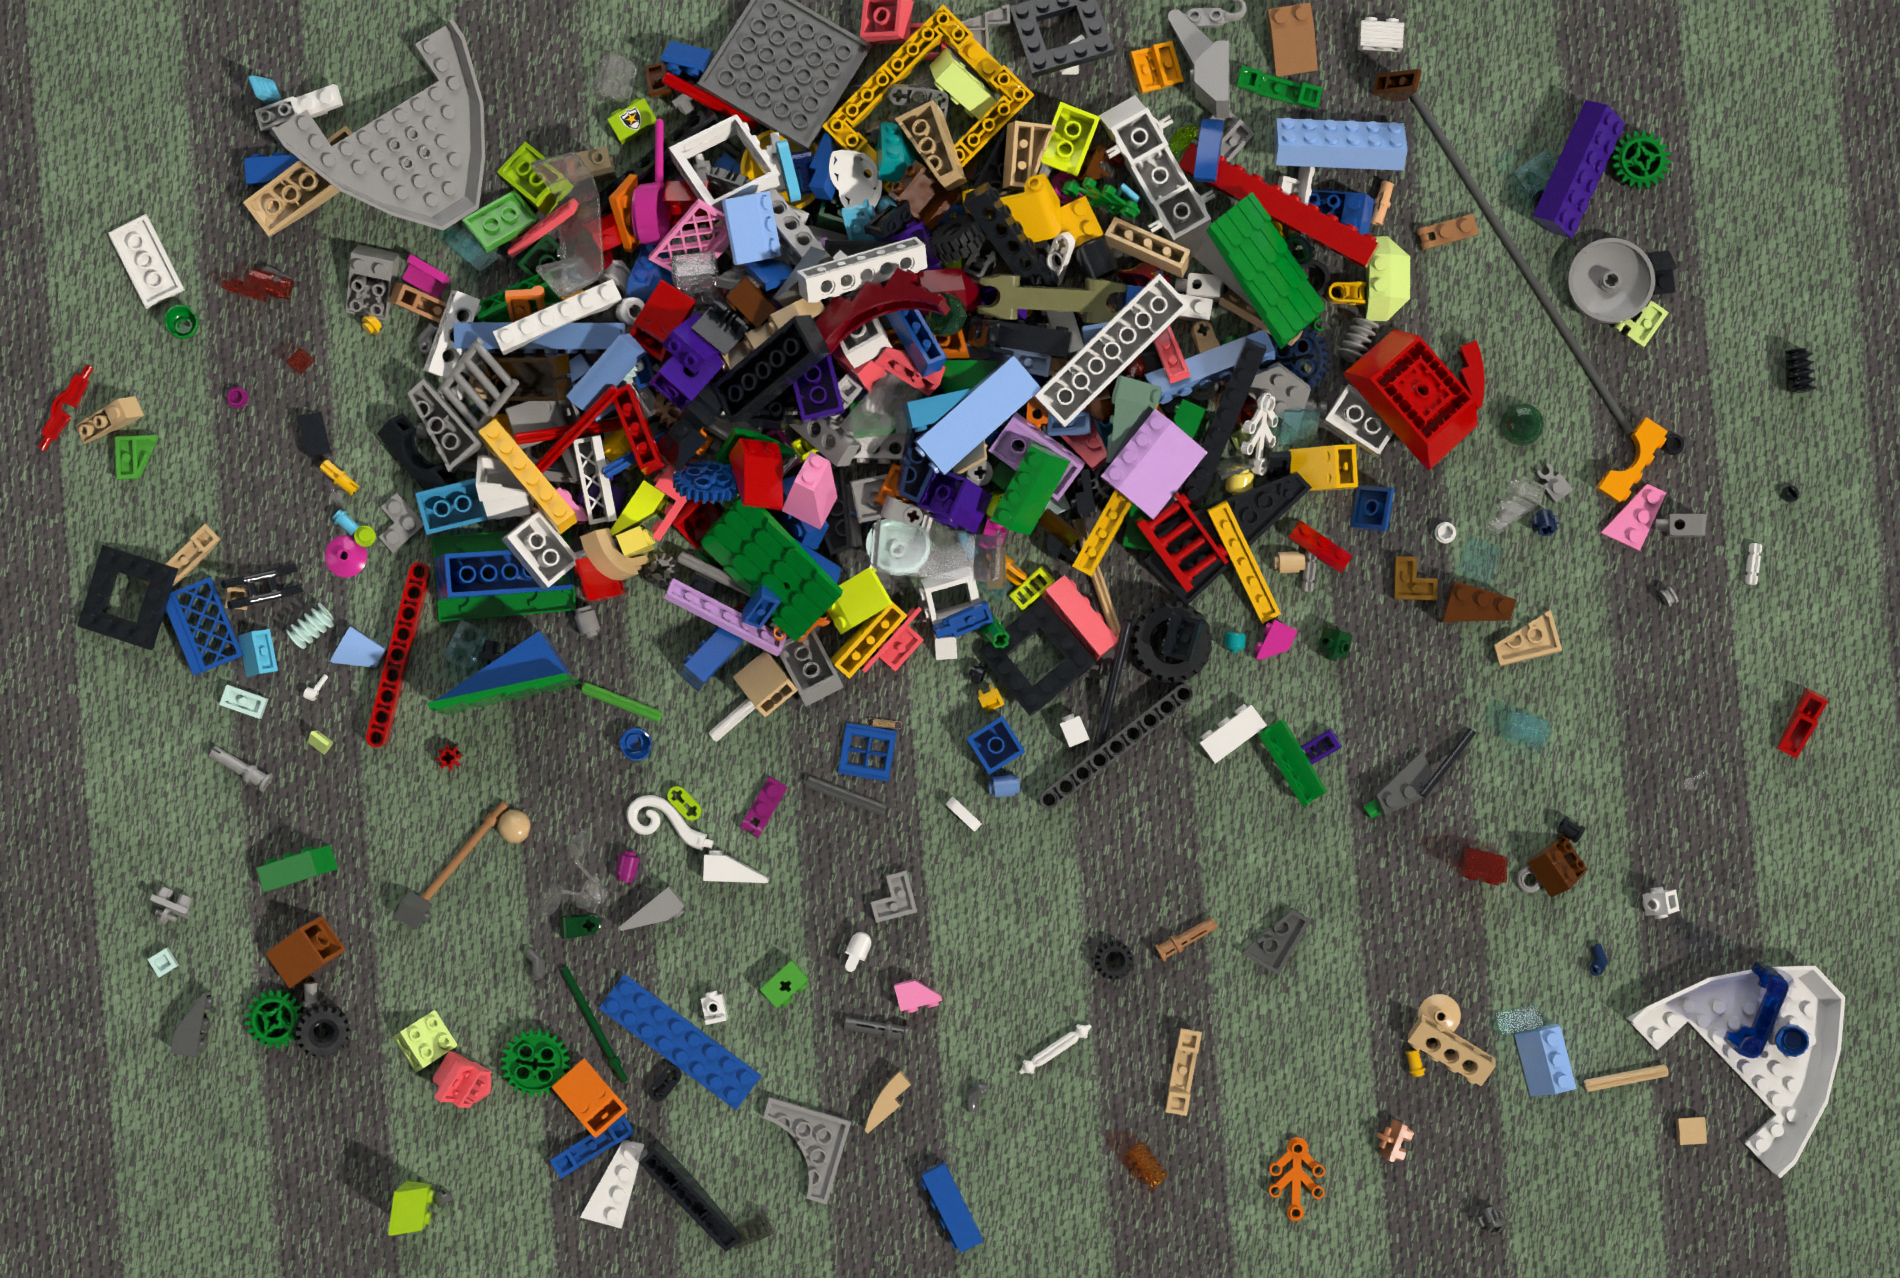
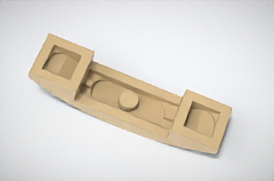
M204 524L191 536V540L166 563V565L178 568L173 587L194 569L221 540L207 524ZM144 581V583H145V584L147 585V587H148L149 582Z
M1180 1028L1165 1110L1167 1113L1187 1116L1196 1057L1199 1052L1202 1036L1200 1031Z

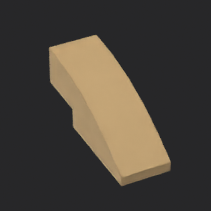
M901 1070L887 1082L875 1100L865 1127L867 1134L900 1106V1102L896 1097L911 1085V1082Z

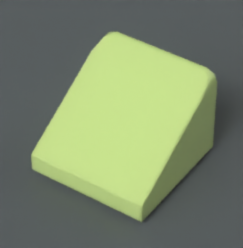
M311 731L308 743L324 755L333 744V741L319 731Z

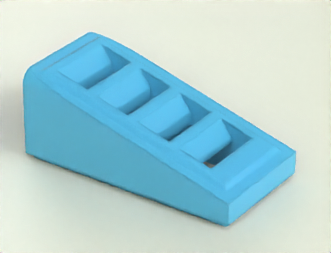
M254 75L249 77L256 97L265 105L281 99L273 80Z
M1124 183L1116 193L1125 202L1130 200L1137 204L1140 198Z

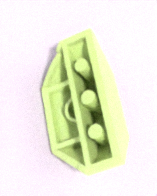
M1374 236L1379 247L1366 269V319L1370 321H1388L1410 299V256L1388 236Z

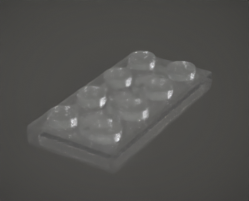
M886 371L839 427L868 452L873 454L905 417L902 404L919 400L924 393L889 371Z

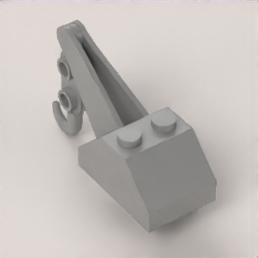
M1232 0L1239 3L1241 7L1236 13H1230L1220 8H1193L1185 14L1177 9L1171 10L1168 14L1169 25L1193 68L1190 69L1191 91H1195L1196 100L1216 118H1230L1229 41H1215L1213 43L1198 28L1220 27L1228 22L1240 20L1247 11L1246 3L1243 0Z

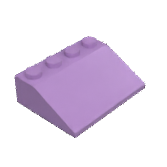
M1155 409L1101 477L1104 482L1154 520L1208 452L1171 420Z

